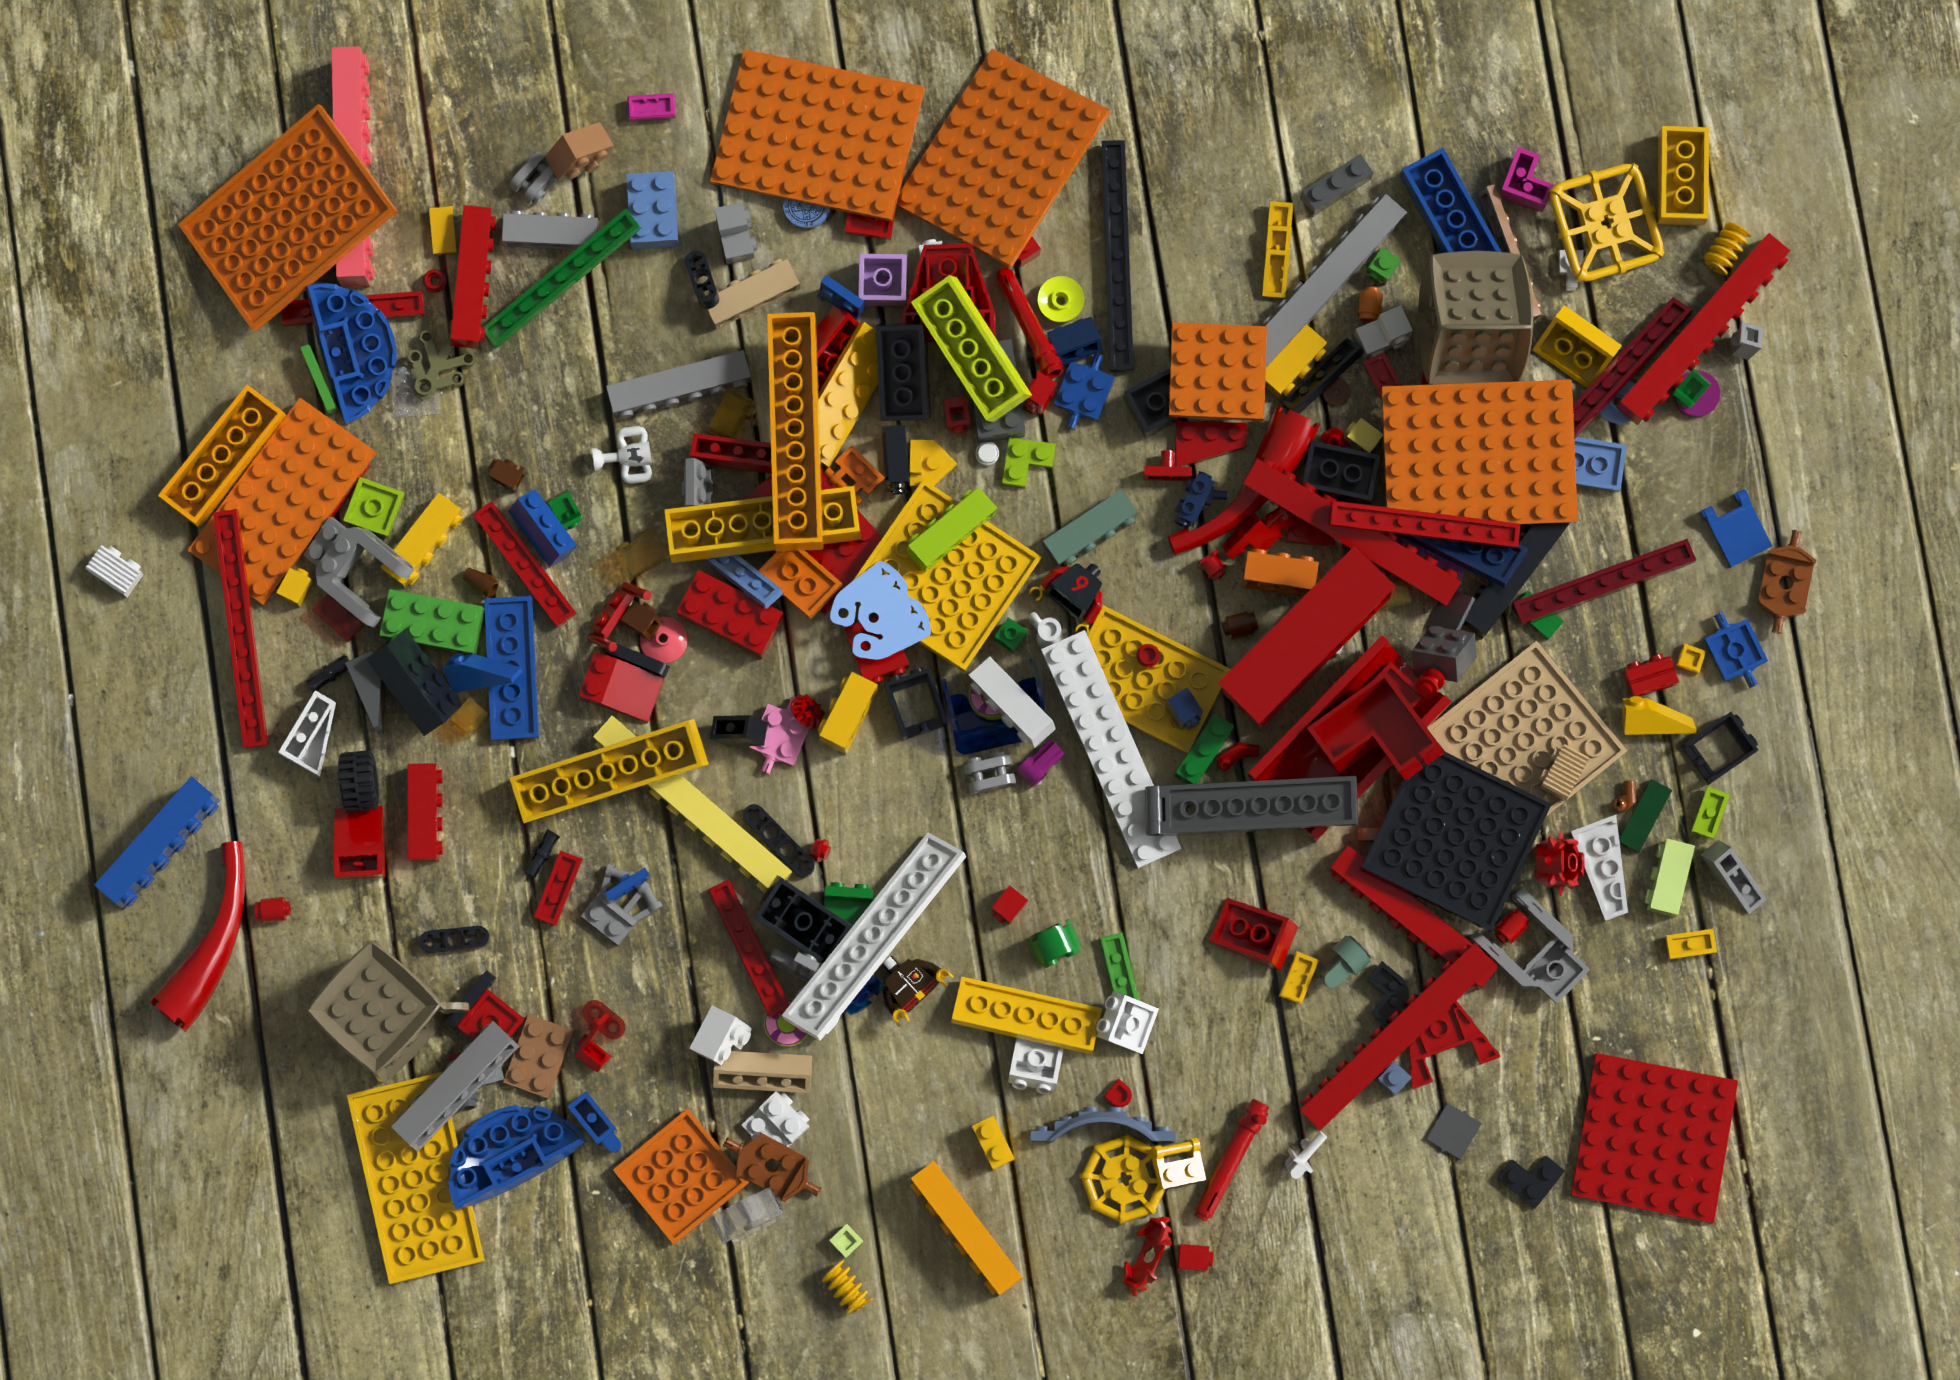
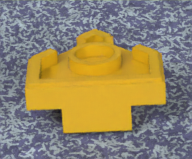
M935 440L910 441L911 488H917L923 479L936 486L941 479L957 466V463Z

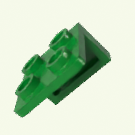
M831 882L830 886H825L824 906L851 925H854L873 902V889H869L867 884H854V888L845 887V883Z

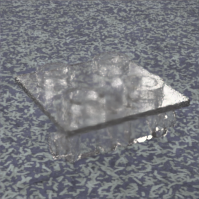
M405 367L397 368V371H391L394 418L441 415L440 389H437L434 396L430 399H419L413 393V383L417 379L415 371L407 370ZM424 369L425 375L428 373L429 369ZM423 385L420 390L426 392L429 390V387Z

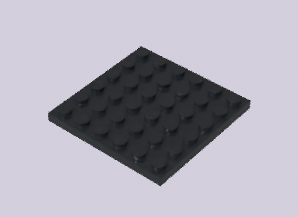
M1445 752L1428 765L1423 762L1421 764L1423 769L1405 781L1403 779L1360 869L1491 932L1552 804Z

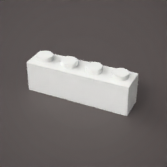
M991 657L969 674L972 690L978 696L982 694L987 699L985 702L994 712L998 710L1003 715L1001 719L1009 728L1014 726L1017 729L1018 737L1025 744L1029 742L1035 748L1056 729L1053 720Z

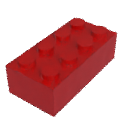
M700 570L697 571L676 611L678 617L760 658H763L784 618L783 612L771 606L765 609L746 593Z

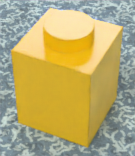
M289 568L276 593L279 597L301 607L314 582L309 578L310 573L301 568H297V570Z

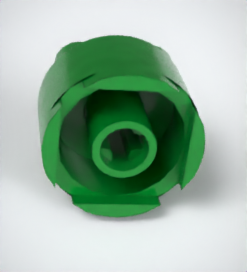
M1070 919L1065 920V926L1057 923L1036 933L1037 939L1033 941L1031 937L1026 939L1038 965L1043 964L1047 968L1058 963L1057 958L1062 955L1069 958L1080 952L1078 947L1082 944Z

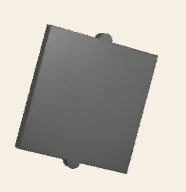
M1458 591L1454 593L1447 606L1438 602L1427 627L1441 626L1446 629L1460 630L1475 598L1463 595L1462 592Z
M1447 1103L1426 1140L1440 1147L1442 1152L1446 1151L1461 1160L1482 1123L1467 1115V1111L1462 1112Z

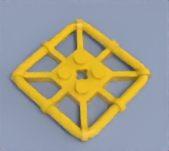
M1635 163L1621 164L1597 172L1596 170L1588 171L1586 175L1559 182L1555 186H1551L1548 191L1560 232L1558 237L1562 239L1570 269L1575 276V280L1579 282L1592 281L1616 273L1618 275L1624 274L1626 270L1662 259L1665 253L1654 215L1655 207L1651 205L1643 176L1638 169L1639 166ZM1625 173L1615 195L1603 199L1599 180ZM1633 177L1643 209L1627 213L1623 196ZM1589 184L1594 202L1582 204L1563 191ZM1560 201L1578 211L1582 224L1581 227L1568 229ZM1645 215L1654 246L1634 235L1629 219ZM1604 217L1610 220L1609 229L1601 224ZM1584 233L1589 249L1581 265H1579L1571 236ZM1628 241L1649 254L1623 261L1617 244ZM1608 247L1613 265L1587 272L1596 251Z

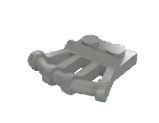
M608 864L600 892L581 914V917L619 946L640 920L658 911L663 905L661 901H657L650 889V884L646 881L635 888L638 891L624 909L616 904L618 900L610 903L604 893L608 891L611 878L620 879L626 874L632 876L635 873L614 868L615 865ZM644 896L650 907L632 917L629 914L630 911Z

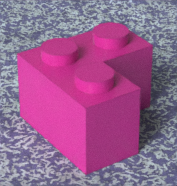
M1518 147L1500 191L1501 198L1543 213L1550 197L1548 191L1554 184L1532 176L1540 155Z

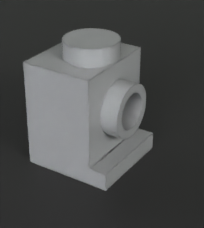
M1741 322L1739 330L1732 334L1730 340L1732 355L1747 360L1754 356L1762 348L1763 328Z

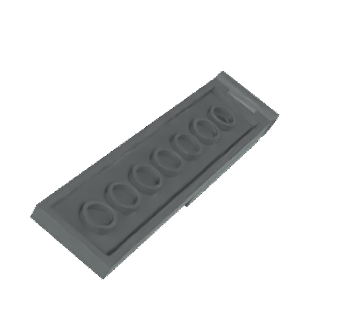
M1345 776L1145 787L1146 835L1175 836L1358 825L1357 777ZM1194 806V812L1189 814V807Z

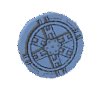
M784 199L783 209L787 219L792 225L800 229L820 226L826 221L830 213L829 208Z

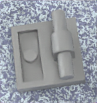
M695 458L686 459V465L684 466V481L681 482V497H684V507L715 503V495L713 493L715 472L713 467Z

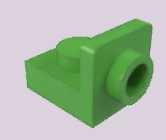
M1381 248L1368 266L1366 273L1369 274L1368 277L1378 284L1382 282L1386 285L1400 264L1401 259Z

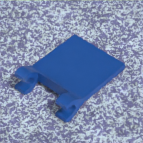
M1745 489L1733 494L1740 507L1717 518L1712 506L1700 511L1716 538L1730 568L1773 546Z

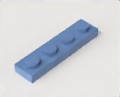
M738 555L702 559L765 609L783 595L780 587Z

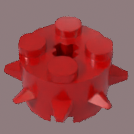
M1560 830L1558 839L1549 836L1548 840L1543 841L1541 844H1536L1534 847V854L1536 856L1534 877L1536 881L1542 882L1548 888L1558 887L1560 896L1563 894L1564 887L1573 889L1574 886H1577L1579 884L1577 882L1578 877L1584 875L1585 867L1583 852H1578L1576 846L1579 844L1578 841L1573 838L1564 839L1562 830Z

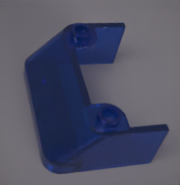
M1029 659L1032 677L1019 681L1017 685L1046 713L1042 684L1034 659ZM941 679L956 750L959 753L970 754L1023 742L1017 735V729L1014 726L1009 728L1002 719L987 720L976 715L970 706L968 697L963 694L950 695L946 679Z

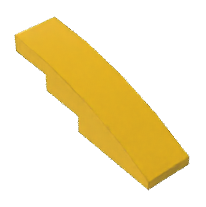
M1270 201L1262 296L1286 298L1293 203Z

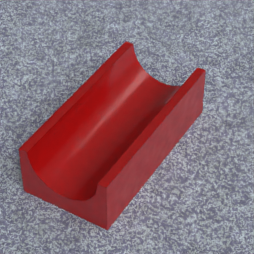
M1354 546L1218 682L1222 687L1220 691L1260 730L1394 596L1396 586Z
M1381 635L1248 772V777L1252 781L1356 776L1358 800L1393 763L1378 745L1339 773L1307 728L1370 683L1390 662L1414 684L1421 676L1414 675L1413 669L1394 650L1389 641ZM1438 692L1434 698L1427 699L1423 697L1413 709L1428 728L1450 706L1452 701L1446 695ZM1331 827L1302 829L1317 843Z

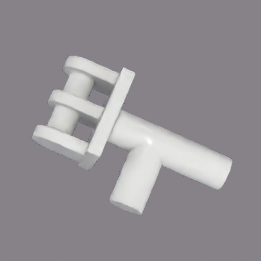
M1320 1131L1311 1142L1306 1138L1302 1139L1300 1145L1303 1151L1299 1155L1289 1148L1288 1152L1291 1156L1286 1160L1285 1167L1292 1178H1300L1306 1170L1309 1173L1313 1172L1307 1160L1327 1139L1323 1132Z

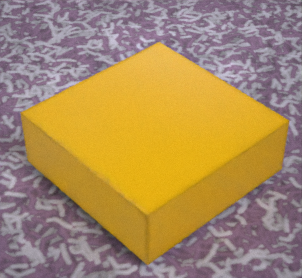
M1684 643L1675 667L1699 674L1706 651Z

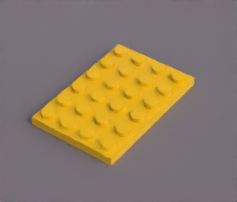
M1103 605L1088 634V638L1126 724L1188 754L1222 688L1218 682L1231 669ZM1144 644H1152L1160 652L1159 662L1154 667L1145 668L1137 662V650ZM1188 687L1203 713L1197 726L1190 730L1184 728L1180 731L1165 705L1169 698Z

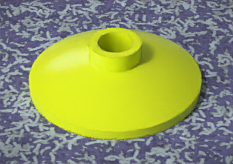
M1057 276L1047 280L1041 286L1038 293L1040 311L1046 318L1054 322L1064 323L1075 319L1081 313L1084 306L1085 298L1081 286L1069 277ZM1058 298H1063L1065 300V303L1063 305L1057 304L1056 300Z

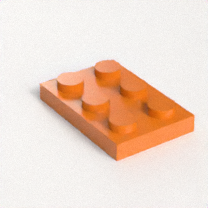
M805 550L777 551L758 570L780 587L783 593L782 596L810 620L843 586L837 578Z

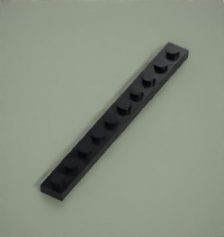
M1125 140L1101 141L1110 372L1134 371Z

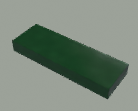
M1650 779L1619 837L1620 844L1637 853L1640 852L1672 792L1670 788Z

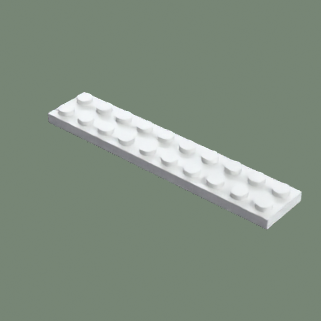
M1081 631L1041 649L1137 868L1182 849L1176 835H1146L1145 787L1154 785L1086 631Z
M928 832L782 1014L784 1020L821 1041L966 858L965 853Z

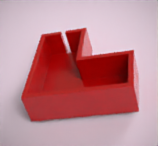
M1386 671L1307 728L1339 773L1378 745L1405 781L1423 769L1421 766L1423 762L1428 765L1445 753Z

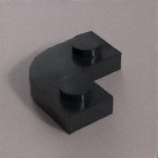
M1381 961L1366 981L1385 995L1370 1015L1387 1027L1390 1024L1387 1019L1397 1010L1402 1012L1407 1007L1405 1002L1409 999V990L1406 981Z

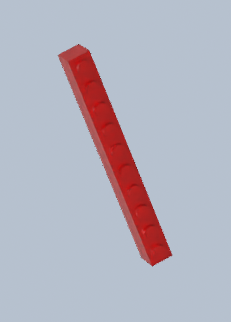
M1768 233L1624 396L1616 408L1637 426L1642 420L1647 422L1655 413L1652 410L1657 403L1662 405L1670 396L1667 393L1672 386L1677 388L1685 379L1682 374L1687 369L1691 372L1700 362L1697 357L1702 352L1706 355L1715 345L1712 340L1717 335L1721 338L1730 328L1727 323L1731 319L1736 321L1745 311L1741 307L1746 302L1751 304L1759 295L1756 290L1761 285L1766 287L1774 278L1771 273L1776 268L1780 271L1789 261L1786 256L1791 250L1772 234Z
M1263 457L1262 460L1259 458L1255 459L1242 481L1243 484L1349 548L1357 547L1369 560L1444 605H1448L1462 582L1457 578L1459 573L1449 567L1443 570L1437 566L1439 561L1427 554L1423 558L1417 554L1418 549L1407 542L1403 546L1396 541L1398 537L1392 533L1384 532L1383 534L1377 531L1329 526L1331 502L1337 501L1326 493L1323 497L1315 493L1316 487L1306 481L1300 484L1294 480L1296 475L1286 469L1280 472L1274 468L1276 463L1266 457Z
M1467 943L1457 953L1460 957L1454 963L1449 960L1440 969L1443 973L1437 979L1432 976L1423 985L1425 991L1419 996L1414 993L1405 1002L1408 1007L1404 1011L1400 1012L1397 1010L1387 1019L1390 1024L1385 1029L1380 1026L1370 1035L1373 1040L1367 1046L1362 1043L1353 1052L1355 1057L1349 1063L1344 1060L1335 1069L1338 1074L1332 1079L1327 1076L1318 1085L1321 1090L1313 1096L1310 1093L1300 1102L1303 1105L1300 1111L1319 1130H1322L1495 964L1476 943L1472 946Z

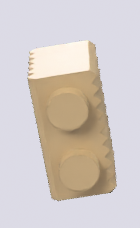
M1563 744L1560 749L1558 747L1555 748L1550 757V760L1553 761L1550 769L1545 768L1538 780L1542 782L1539 787L1540 789L1565 802L1589 757Z

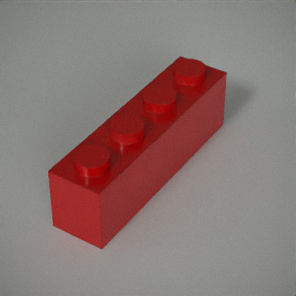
M694 433L690 451L691 458L715 467L772 474L771 443Z
M437 763L407 764L408 860L410 862L439 861V855H443V841H439V831H443V817H439V808H443V793H439V784H443V770L439 769Z

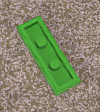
M308 344L300 347L328 414L331 416L338 413L313 350Z
M1123 932L1100 937L1099 941L1112 992L1114 991L1139 1001Z

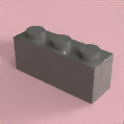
M1359 154L1304 189L1300 199L1312 217L1369 182L1374 172L1363 156Z

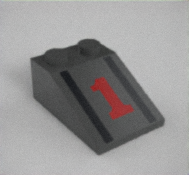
M371 651L345 662L373 728L378 734L384 732L386 685L367 661V658L373 654Z

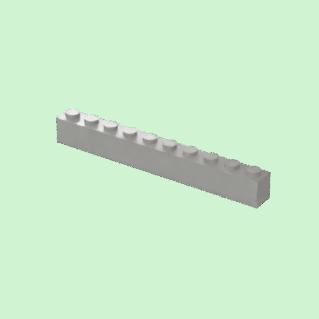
M1387 194L1382 199L1377 197L1369 206L1371 211L1366 216L1362 214L1355 221L1354 225L1356 227L1351 233L1346 231L1338 240L1341 244L1335 250L1331 248L1324 255L1323 259L1325 261L1320 267L1315 265L1307 274L1310 278L1304 284L1300 282L1293 289L1292 293L1294 295L1289 301L1284 299L1276 308L1279 312L1273 318L1269 316L1262 323L1261 326H1267L1266 367L1296 334L1312 321L1403 221L1407 212Z

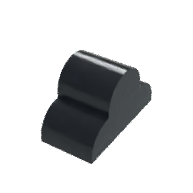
M779 875L775 877L750 915L805 953L816 958L822 964L853 926Z

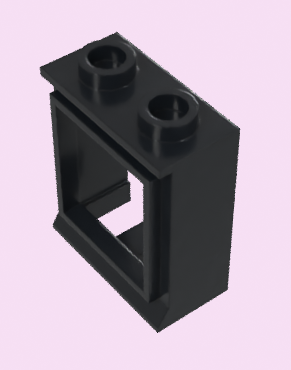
M905 425L882 426L886 492L891 491L892 495L904 494L905 490H909Z
M923 667L910 671L911 675L902 678L901 675H896L888 678V683L884 684L903 741L948 726V721L930 669L924 670ZM927 682L939 717L905 728L893 693Z
M1729 712L1681 746L1708 785L1759 751L1756 747L1758 746L1756 739L1752 734L1746 733L1743 729L1744 723L1742 719L1732 712ZM1724 724L1744 754L1714 773L1694 744Z

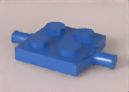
M1097 353L1094 354L1090 366L1075 362L1069 364L1054 402V406L1064 409L1071 414L1065 426L1068 429L1071 427V430H1075L1079 418H1089L1097 422L1100 419L1115 381L1114 376L1103 373L1099 369L1104 358L1100 354L1099 357Z
M1723 612L1716 614L1714 617L1720 629L1703 640L1723 681L1726 682L1734 677L1744 676L1749 689L1758 685L1752 671L1756 667L1767 663L1768 659L1748 619L1739 623L1728 624Z

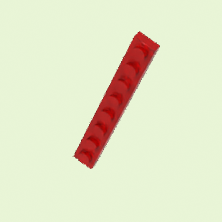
M1338 501L1331 502L1329 526L1518 548L1519 523Z

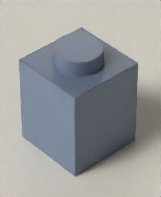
M1394 1061L1375 1081L1394 1097L1412 1077Z

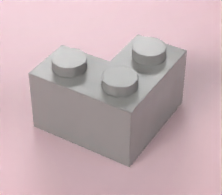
M742 202L714 208L727 264L753 259V251L757 250L755 237H750L748 229L752 228L748 208L743 209Z

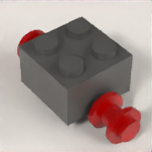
M1431 626L1412 649L1414 675L1422 676L1415 683V688L1419 695L1427 699L1434 698L1444 686L1445 680L1458 682L1477 658L1475 633L1465 630L1446 629L1441 626Z

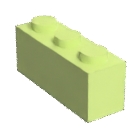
M1671 839L1664 840L1663 844L1659 843L1656 857L1659 858L1658 865L1653 867L1650 880L1654 881L1652 890L1648 889L1645 897L1648 911L1671 917L1678 916L1695 848L1694 845Z

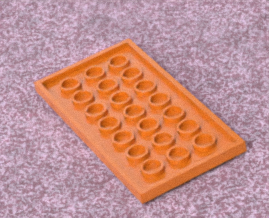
M302 398L298 399L216 510V512L233 509L239 510L249 595L264 606L281 585L289 568L295 566L327 519L332 515L377 454L372 448ZM212 516L188 548V551L221 574L214 517Z

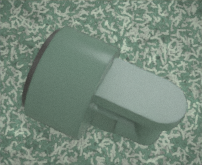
M1345 935L1331 949L1334 957L1320 971V977L1326 986L1335 988L1351 973L1356 976L1371 962V957L1352 936Z

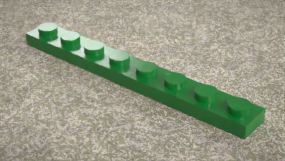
M624 209L483 326L485 327L486 336L496 348L501 346L642 229V227L631 213Z

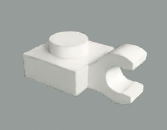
M1559 250V275H1566V291H1576L1578 281L1575 280V276L1570 269L1565 250ZM1575 250L1579 265H1581L1583 250Z

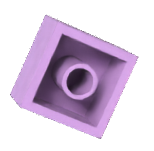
M859 254V298L865 301L864 306L906 307L907 254Z

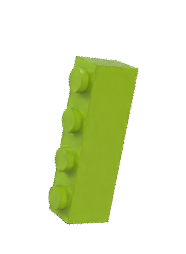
M979 487L974 491L968 490L960 498L962 501L958 505H950L943 512L944 516L938 521L933 519L925 527L926 531L921 535L917 533L908 540L907 543L909 545L906 553L924 573L995 515L997 511L996 505Z

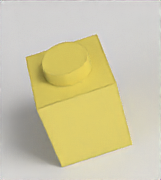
M1362 418L1357 423L1353 421L1345 431L1348 434L1345 439L1348 441V444L1358 451L1372 453L1383 437V433Z

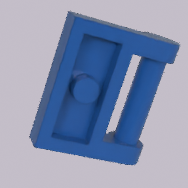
M825 275L820 283V291L817 297L822 301L825 299L835 307L848 312L858 321L863 314L865 301L828 275Z

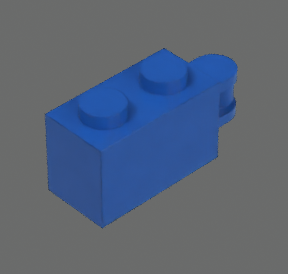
M587 1091L567 1106L599 1146L603 1143L610 1152L616 1153L620 1151L622 1144L615 1135L618 1131Z

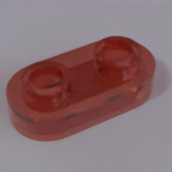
M591 1000L584 1005L582 1014L589 1024L596 1018L591 1016L592 1009L596 1008L599 1010L600 1013L597 1016L599 1019L605 1013L610 1016L600 1030L601 1034L611 1040L619 1039L624 1035L626 1030L625 1022L606 1005L598 1000ZM613 1023L618 1025L616 1032L609 1030L610 1025Z

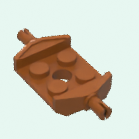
M1792 530L1790 544L1770 549L1767 553L1757 604L1775 618L1771 632H1777L1776 634H1782L1783 622L1786 618L1806 613L1805 607L1816 559L1800 548L1799 543L1802 532H1797V530ZM1787 577L1791 581V588H1781L1779 585L1780 578Z
M761 1132L752 1135L747 1141L740 1144L729 1137L726 1138L723 1147L730 1149L737 1155V1177L742 1176L779 1196L783 1202L801 1190H805L816 1197L818 1192L820 1193L821 1187L809 1182L807 1178L809 1160L806 1156ZM775 1159L779 1163L778 1167L774 1170H769L765 1167L766 1161Z

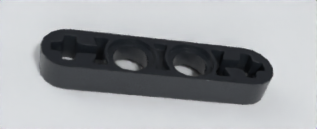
M757 804L747 806L743 813L747 825L796 875L802 878L811 876L815 869L812 858L761 806ZM750 810L754 812L759 810V818L762 821L765 818L769 820L761 826L760 830L756 828L760 824L755 819L751 821L748 819L750 817L748 813ZM768 826H774L778 831L777 836L773 839H768L764 836V830ZM784 843H791L794 846L792 855L784 856L781 853L780 849ZM798 852L802 854L799 856V859L803 863L807 861L810 863L808 865L810 869L808 872L805 870L798 871L800 866L796 861L793 864L789 862L797 856Z

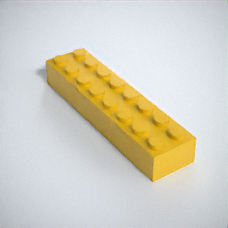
M854 486L822 490L823 544L861 540ZM773 496L665 509L669 553L672 563L775 550Z
M691 719L531 770L509 779L523 823H527L709 765L695 719Z

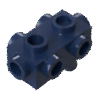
M1199 471L1195 479L1190 478L1185 488V491L1188 492L1185 500L1180 499L1175 512L1178 515L1175 523L1184 528H1188V526L1193 528L1204 505L1210 506L1213 499L1227 500V491L1213 490L1215 481L1211 480L1212 477L1209 474Z

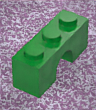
M1214 713L1178 768L1175 777L1187 785L1198 784L1232 732L1234 725Z

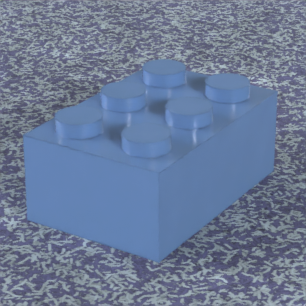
M674 171L626 174L628 209L642 227L630 238L632 250L679 247Z

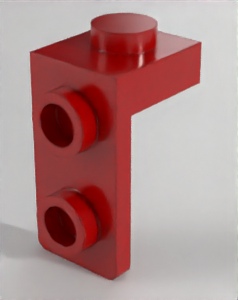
M607 1013L600 1019L596 1017L588 1027L590 1033L588 1035L584 1034L579 1040L577 1046L580 1048L575 1054L587 1067L597 1073L612 1057L593 1042L610 1017Z

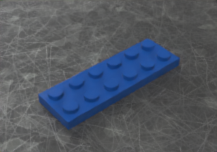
M533 597L484 599L487 658L521 667L523 671L512 683L488 687L491 741L540 738Z

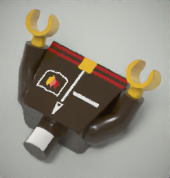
M890 956L882 964V967L890 974L884 981L885 986L882 990L885 1007L892 1015L896 1025L901 1027L899 1023L901 1018H906L907 1021H910L907 1014L939 985V982L946 987L945 977L950 976L954 978V976L947 969H942L933 962L921 959H914L912 961L907 959L900 965L893 956Z

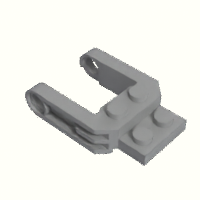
M329 517L303 556L317 566L315 568L317 585L359 620L374 628L381 617L369 609L370 606L341 583V580L347 576L364 548L402 578L408 579L415 568L368 529L359 527L347 529L335 518Z
M1519 887L1511 895V898L1554 940L1550 941L1527 964L1525 970H1522L1495 943L1492 944L1479 932V929L1469 939L1499 965L1498 968L1521 990L1540 989L1557 1005L1590 969L1573 954V935L1528 892Z

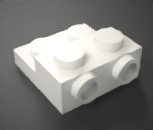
M1113 991L1112 995L1105 1001L1106 1012L1104 1017L1097 1023L1098 1034L1096 1037L1143 1054L1159 1009Z
M1016 1038L1008 1083H1012L1014 1088L1020 1090L1026 1089V1087L1036 1088V1091L1040 1094H1049L1050 1091L1055 1092L1064 1048Z
M776 1091L742 1126L751 1136L761 1132L790 1147L810 1128L807 1124L810 1119L800 1109L796 1112L790 1106L793 1101L784 1092L779 1094Z

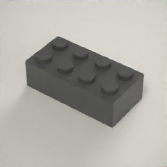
M1012 339L998 341L1016 369ZM972 399L978 443L1009 439V437H1025L1021 403L996 421L991 422L986 421Z

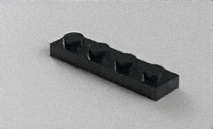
M1346 338L1307 374L1287 396H1284L1280 403L1288 411L1291 410L1300 414L1364 354V351L1359 345Z

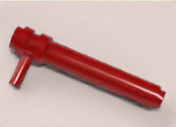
M1008 267L999 269L996 273V280L1033 351L1032 356L1035 362L1039 364L1040 372L1051 379L1059 377L1063 372V363L1056 356L1057 351L1053 344L1049 343L1014 272Z
M1253 1098L1250 1103L1246 1104L1244 1108L1246 1111L1237 1121L1238 1127L1194 1209L1196 1211L1194 1216L1205 1222L1212 1218L1255 1134H1259L1262 1128L1260 1125H1264L1267 1122V1111L1269 1109L1267 1105Z

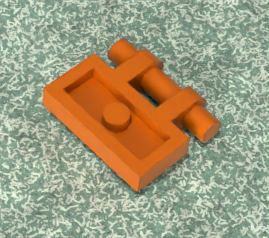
M852 445L835 460V464L841 468L835 473L829 467L823 473L829 479L828 482L838 488L849 487L842 480L844 476L848 475L855 482L853 486L857 507L863 501L857 495L861 489L869 496L885 480V477Z

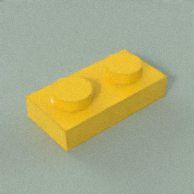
M1714 929L1665 936L1669 960L1717 953Z

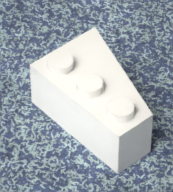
M315 691L278 754L320 778L336 702Z

